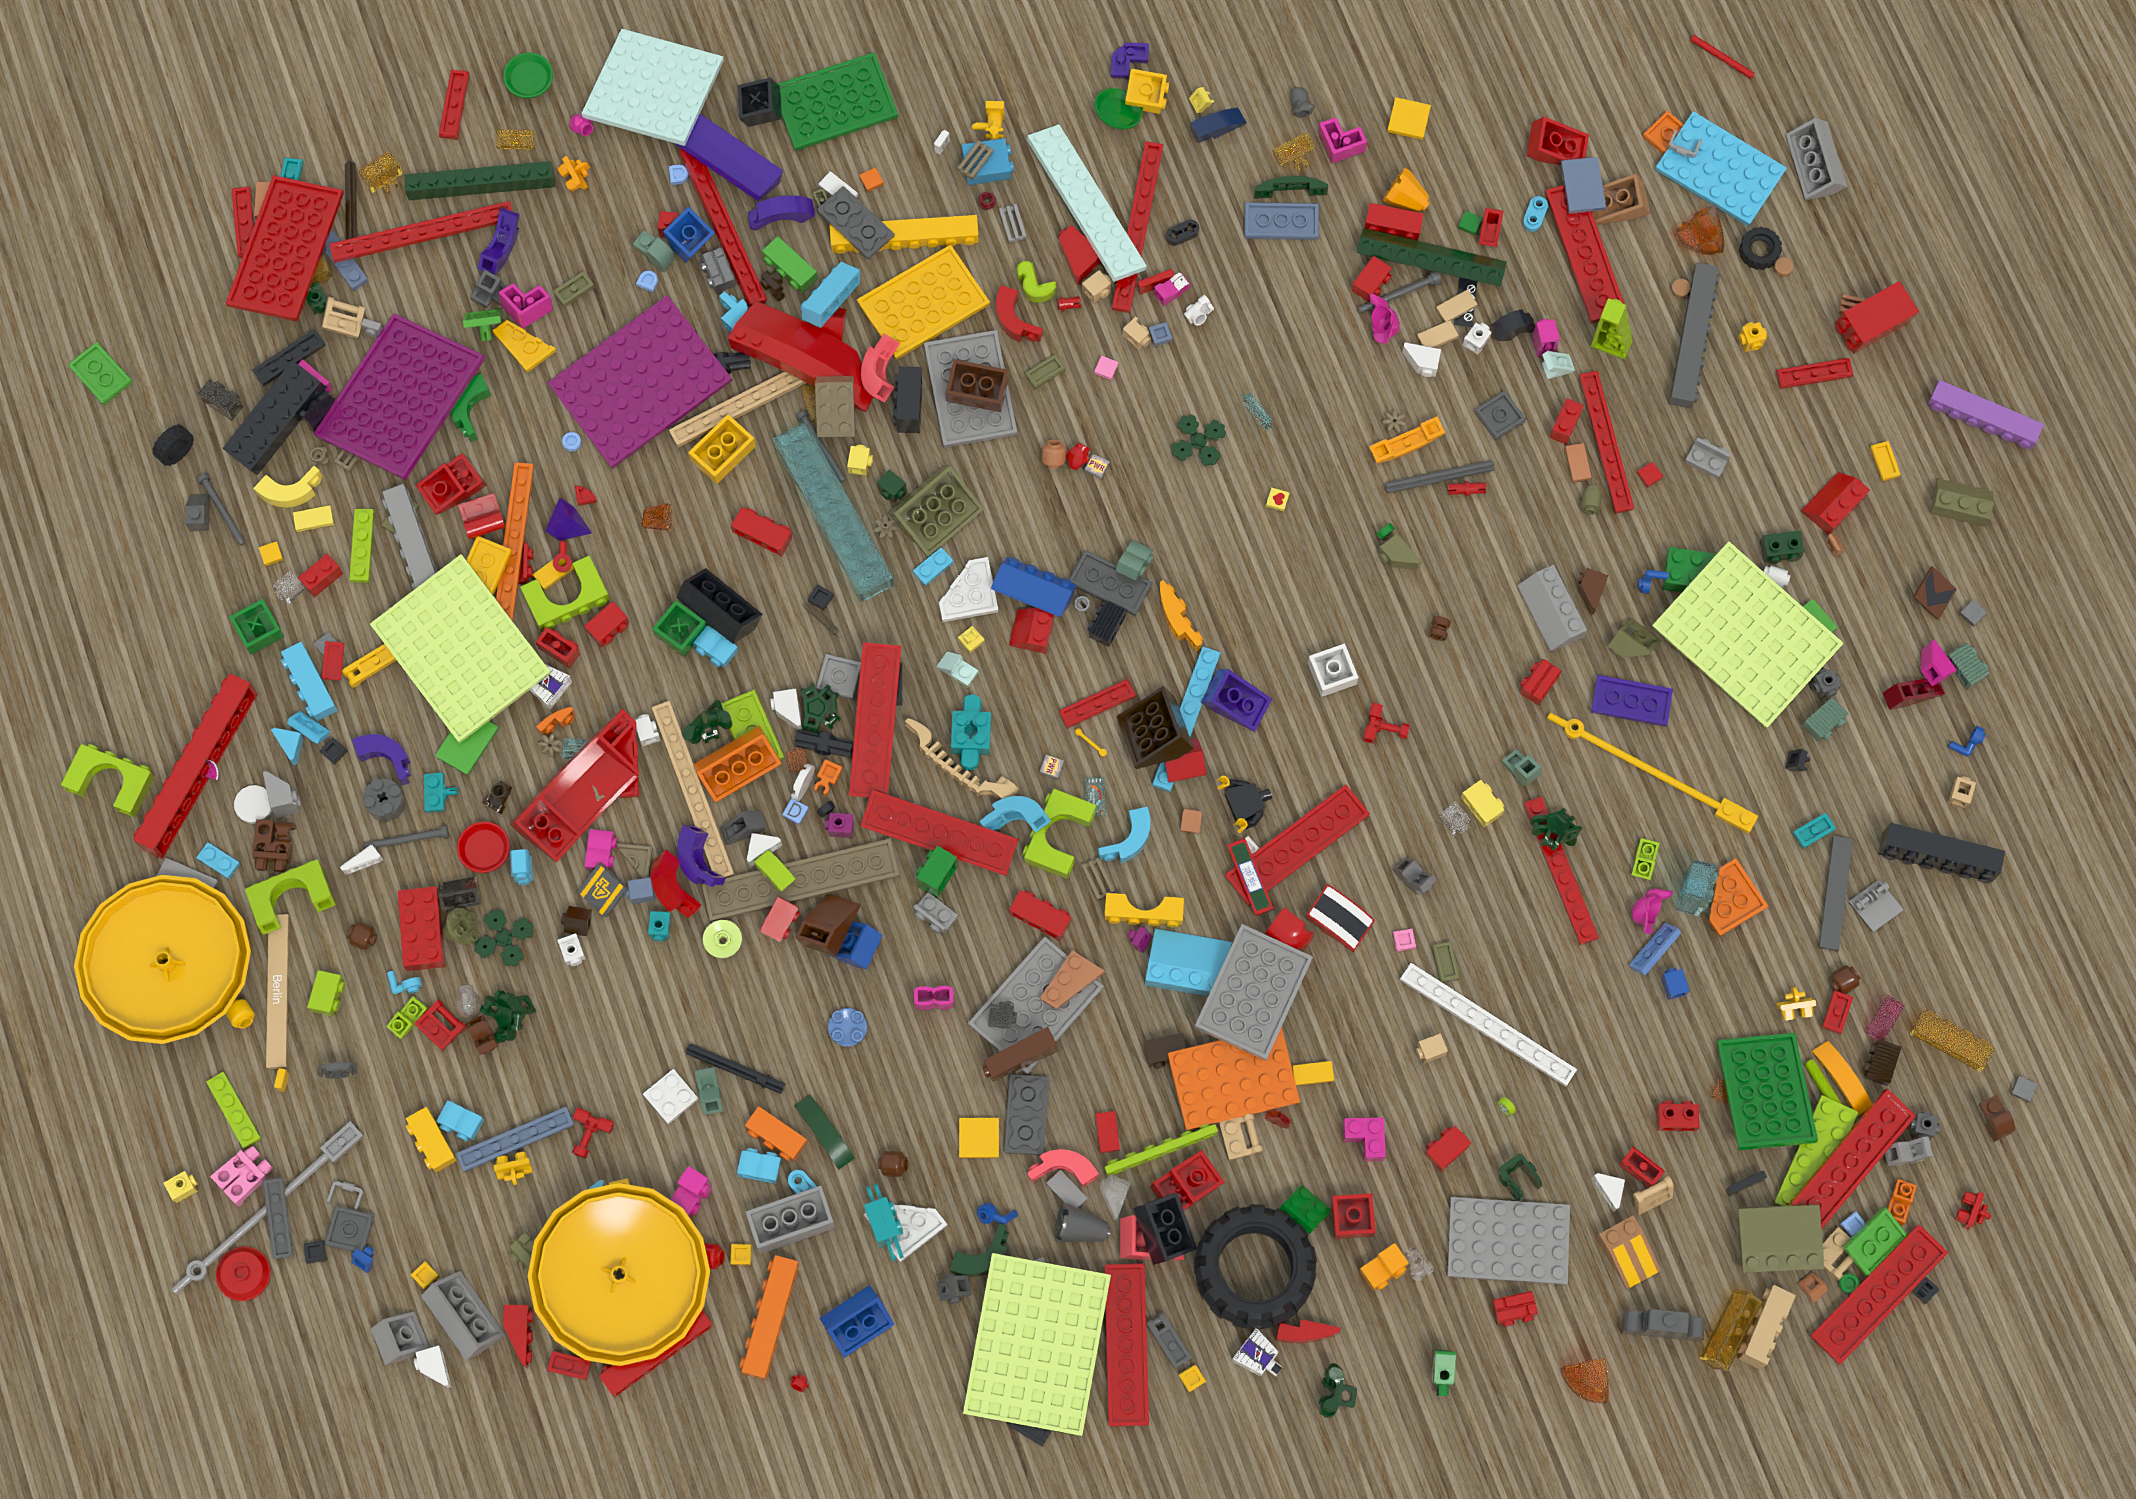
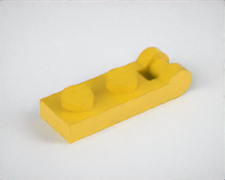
M383 644L344 668L342 673L345 677H348L350 686L354 688L361 684L362 681L397 660L387 646ZM359 670L360 674L356 676L354 672Z

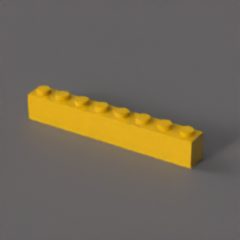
M977 215L882 221L895 233V237L879 251L883 249L899 250L908 247L917 249L923 246L935 248L939 245L955 246L957 244L973 245L979 243ZM830 225L832 252L838 254L848 251L860 253Z

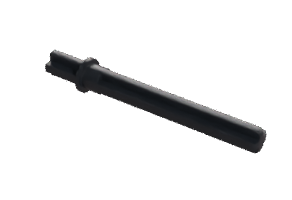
M689 1044L686 1049L687 1055L762 1086V1089L767 1088L779 1094L784 1091L786 1083L771 1078L769 1074L764 1075L693 1044Z

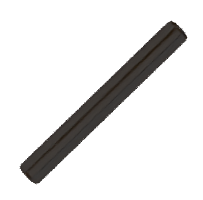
M351 161L345 163L346 240L357 237L356 164Z

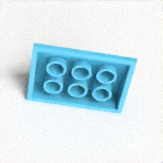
M1155 928L1145 985L1209 996L1229 953L1232 942Z

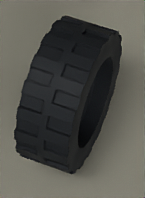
M1755 227L1744 235L1739 248L1740 257L1748 267L1755 268V270H1765L1772 267L1778 260L1782 251V242L1780 237L1776 235V232L1769 228ZM1762 240L1769 245L1770 250L1766 256H1757L1753 253L1752 244L1755 241Z
M173 425L157 438L152 448V454L165 466L176 464L190 451L193 446L194 436L182 425Z

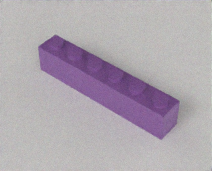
M1941 380L1936 384L1927 404L1934 411L1944 412L1953 419H1960L1973 427L1977 426L1986 433L1996 434L2003 440L2017 443L2024 449L2032 450L2044 426L2041 422Z

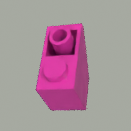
M1935 640L1931 641L1921 650V672L1931 686L1945 681L1957 671Z

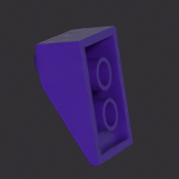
M1222 669L1216 672L1201 703L1215 713L1255 732L1272 698L1231 670Z

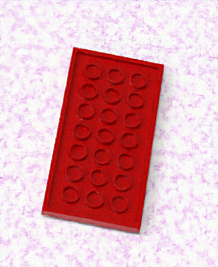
M272 176L226 301L227 307L298 322L343 198V190Z

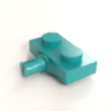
M443 772L424 774L425 812L445 811L447 796L458 795V787L447 788Z

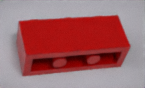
M1370 203L1364 228L1418 241L1424 214Z
M741 507L731 524L733 533L781 557L792 540V533L787 526L782 524L779 526L769 517H761L750 508L745 509Z
M1020 890L1009 909V915L1061 941L1071 923L1070 914L1064 909H1055L1047 900H1038L1030 891L1026 890L1023 892Z

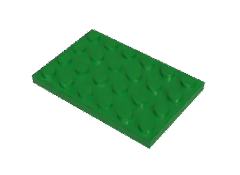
M875 52L778 83L781 96V114L795 151L899 118Z
M1795 1033L1717 1040L1716 1044L1738 1151L1817 1143L1818 1138Z

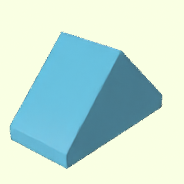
M278 728L271 729L292 764L296 765L304 741L302 734Z

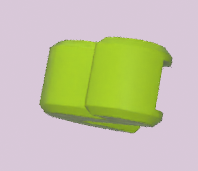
M1022 261L1018 264L1017 279L1018 281L1023 280V294L1027 300L1039 303L1052 299L1056 294V282L1044 283L1038 286L1033 263Z

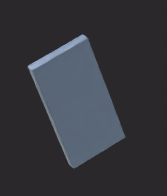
M1245 202V239L1318 240L1319 204Z

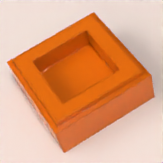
M876 167L859 175L867 192L884 185Z

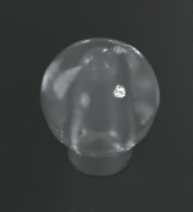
M463 985L458 988L459 995L455 999V1009L462 1017H474L480 1012L482 1001L480 996L474 992L472 985Z

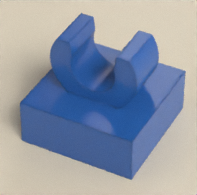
M369 1246L363 1252L356 1249L352 1254L351 1263L369 1273L373 1268L372 1257L374 1254L372 1253L374 1250Z

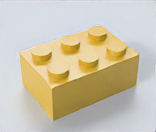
M727 414L688 454L690 461L714 483L718 484L756 447V442L751 434Z

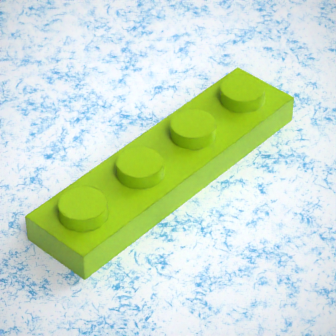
M355 509L350 582L370 583L374 509Z
M222 1072L206 1081L242 1148L245 1150L262 1140L226 1074Z

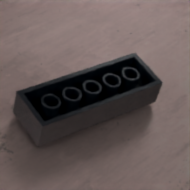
M292 360L222 449L251 472L258 475L302 420L300 412L302 410L307 411L310 403L318 398L327 386Z
M1890 823L1882 833L1878 855H1882L1883 858L1888 860L1898 859L1909 865L1919 864L1924 869L1935 868L1945 874L1955 873L1959 874L1961 878L1970 879L1972 877L1978 879L1981 883H1990L2002 871L2005 851Z

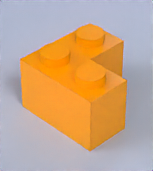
M1394 1243L1379 1253L1375 1259L1361 1267L1359 1272L1372 1291L1376 1288L1380 1291L1389 1284L1388 1280L1393 1277L1396 1280L1404 1275L1409 1262Z

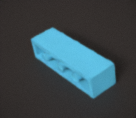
M843 262L834 267L830 275L822 280L821 285L813 290L808 300L802 303V320L821 328L860 284V270Z
M299 642L281 651L283 658L280 660L285 669H290L292 674L289 677L293 685L297 684L300 688L297 693L302 701L306 700L308 706L305 708L309 716H314L319 721L337 712L338 710L303 643Z

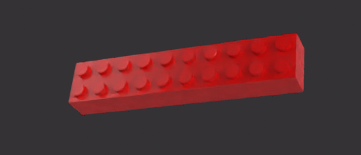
M231 673L222 681L219 693L215 694L212 698L211 707L208 711L204 712L200 726L194 729L192 733L193 738L183 748V755L180 760L175 762L172 774L165 779L161 793L155 796L154 805L151 810L146 812L143 824L134 833L133 840L143 851L157 858H164L209 780L206 777L210 770V764L206 763L207 759L212 762L214 761L216 765L219 763L258 695L249 682Z

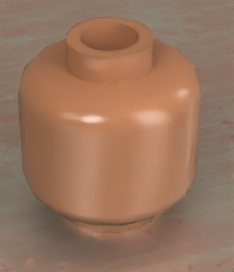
M1059 440L1047 441L1042 447V462L1050 469H1057L1065 463V445Z

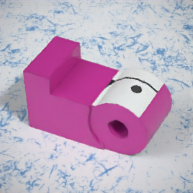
M1178 273L1165 283L1156 285L1154 287V295L1164 307L1187 291L1191 284L1182 273Z

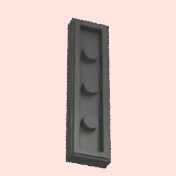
M283 1177L263 1180L273 1259L293 1257Z

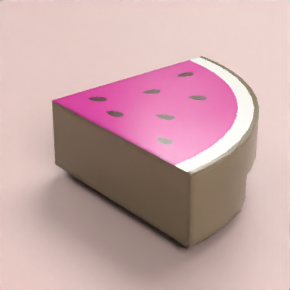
M207 759L206 763L210 764V770L206 777L219 781L220 772L218 766L214 761L212 762Z

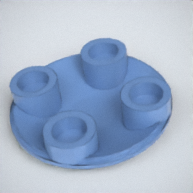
M843 1008L832 1014L828 1022V1032L832 1040L841 1046H854L865 1037L867 1022L860 1011L852 1008Z

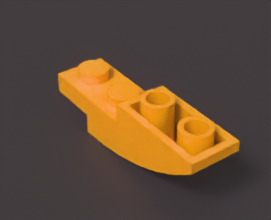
M1162 580L1160 582L1161 607L1171 632L1178 642L1185 638L1195 652L1199 651L1202 648L1203 638L1198 631L1194 632L1191 628L1192 624L1186 616L1183 618L1186 613L1185 602L1181 598L1178 599L1174 594L1173 587Z

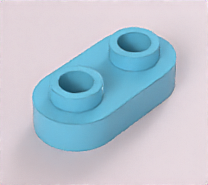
M1537 196L1531 199L1523 220V226L1527 231L1535 232L1540 229L1548 208V202L1545 198Z
M794 1170L788 1176L789 1186L796 1194L817 1187L806 1173L801 1170ZM801 1178L802 1182L800 1184H796L795 1179Z

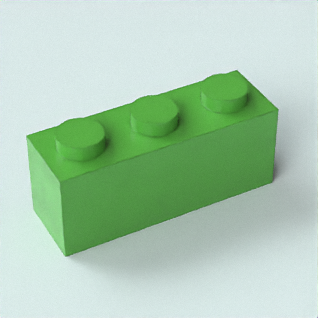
M778 236L762 250L765 264L769 267H774L782 279L786 278L789 281V285L795 291L798 289L801 293H804L818 279L817 271Z

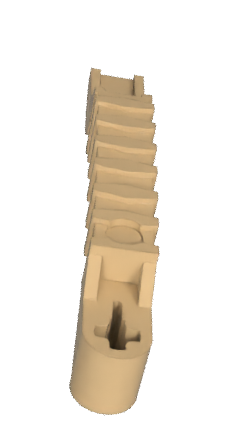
M909 718L905 720V726L918 737L920 751L925 755V758L931 760L935 767L938 766L943 773H947L952 780L958 781L959 785L965 786L969 792H974L978 798L980 795H993L996 799L1001 800L1006 797L1015 796L1019 791L1015 784L1003 776L996 783L985 780L980 784V779L976 775L971 781L968 780L971 776L968 770L961 775L959 772L962 770V767L959 764L954 769L951 768L954 764L951 758L946 762L942 761L947 756L944 750L937 756L935 755L942 747L939 741L928 749L932 743L931 732L928 728Z

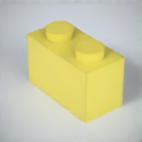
M1482 780L1462 793L1461 799L1484 828L1503 815L1504 805L1502 801L1493 796L1491 787L1487 783L1484 784Z

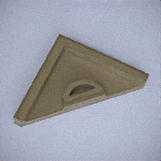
M617 843V848L642 879L649 878L653 847Z

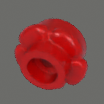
M798 1374L791 1377L790 1386L796 1391L804 1392L805 1388L809 1387L808 1379L805 1376Z

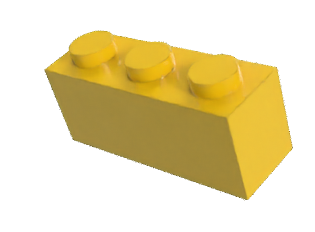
M427 1107L406 1118L408 1124L405 1126L411 1136L415 1135L417 1141L414 1143L419 1152L423 1151L427 1158L424 1161L429 1170L433 1168L437 1173L457 1161Z

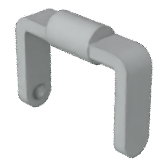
M1675 129L1668 148L1683 156L1694 158L1702 140H1699L1695 152L1674 145L1672 142L1677 133Z
M335 1181L332 1184L327 1203H331L336 1186L342 1187L344 1190L359 1193L354 1210L358 1211L364 1191L356 1187L355 1184Z

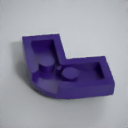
M1124 43V46L1113 52L1111 78L1129 79L1130 62L1148 63L1149 44Z

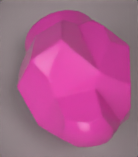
M574 114L571 117L569 127L573 132L579 133L582 136H588L592 133L593 125L591 120L582 118V114Z

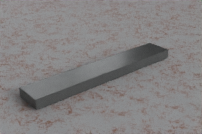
M1833 836L1819 940L1820 949L1839 951L1853 839L1839 836Z

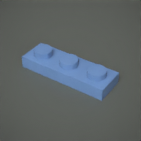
M1664 923L1629 964L1630 968L1642 975H1646L1681 934L1679 928Z

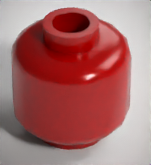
M704 1243L709 1268L716 1270L724 1263V1250H722L719 1244Z

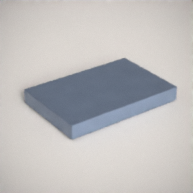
M1598 157L1561 161L1569 214L1605 210L1606 204Z

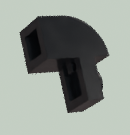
M1521 309L1502 316L1491 327L1498 341H1511L1520 333H1532L1535 329V324L1530 313H1524Z

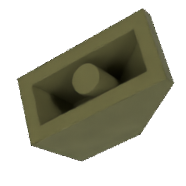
M1398 534L1394 535L1379 548V558L1390 567L1414 570L1420 568L1421 560Z

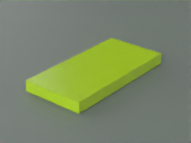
M755 690L721 703L723 710L727 711L731 716L733 725L730 731L734 740L760 725L780 760L784 758Z

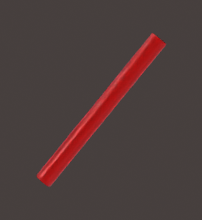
M1693 35L1691 38V42L1748 78L1752 79L1755 75L1753 71L1696 35Z

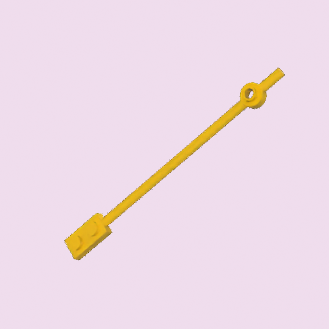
M1551 712L1547 717L1548 720L1563 727L1564 733L1568 738L1578 739L1582 737L1717 810L1714 816L1747 834L1750 833L1758 818V815L1724 798L1720 803L1584 730L1583 723L1578 719L1566 721ZM1571 726H1577L1578 730H1573Z

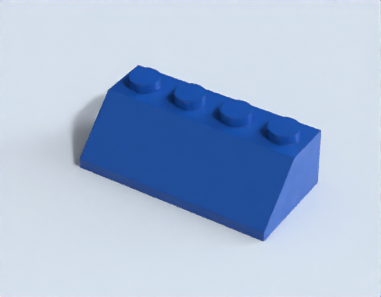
M1007 557L1001 564L991 589L1061 617L1070 606L1077 585L1073 584L1069 579L1058 578L1051 572H1043L1034 565H1026L1016 558Z

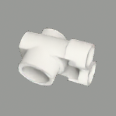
M1203 295L1195 304H1191L1186 308L1184 315L1190 324L1194 323L1198 326L1205 322L1206 314L1212 312L1214 307L1209 299Z

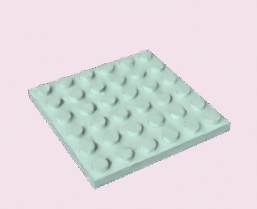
M621 29L582 111V118L685 146L724 62V58L713 53Z

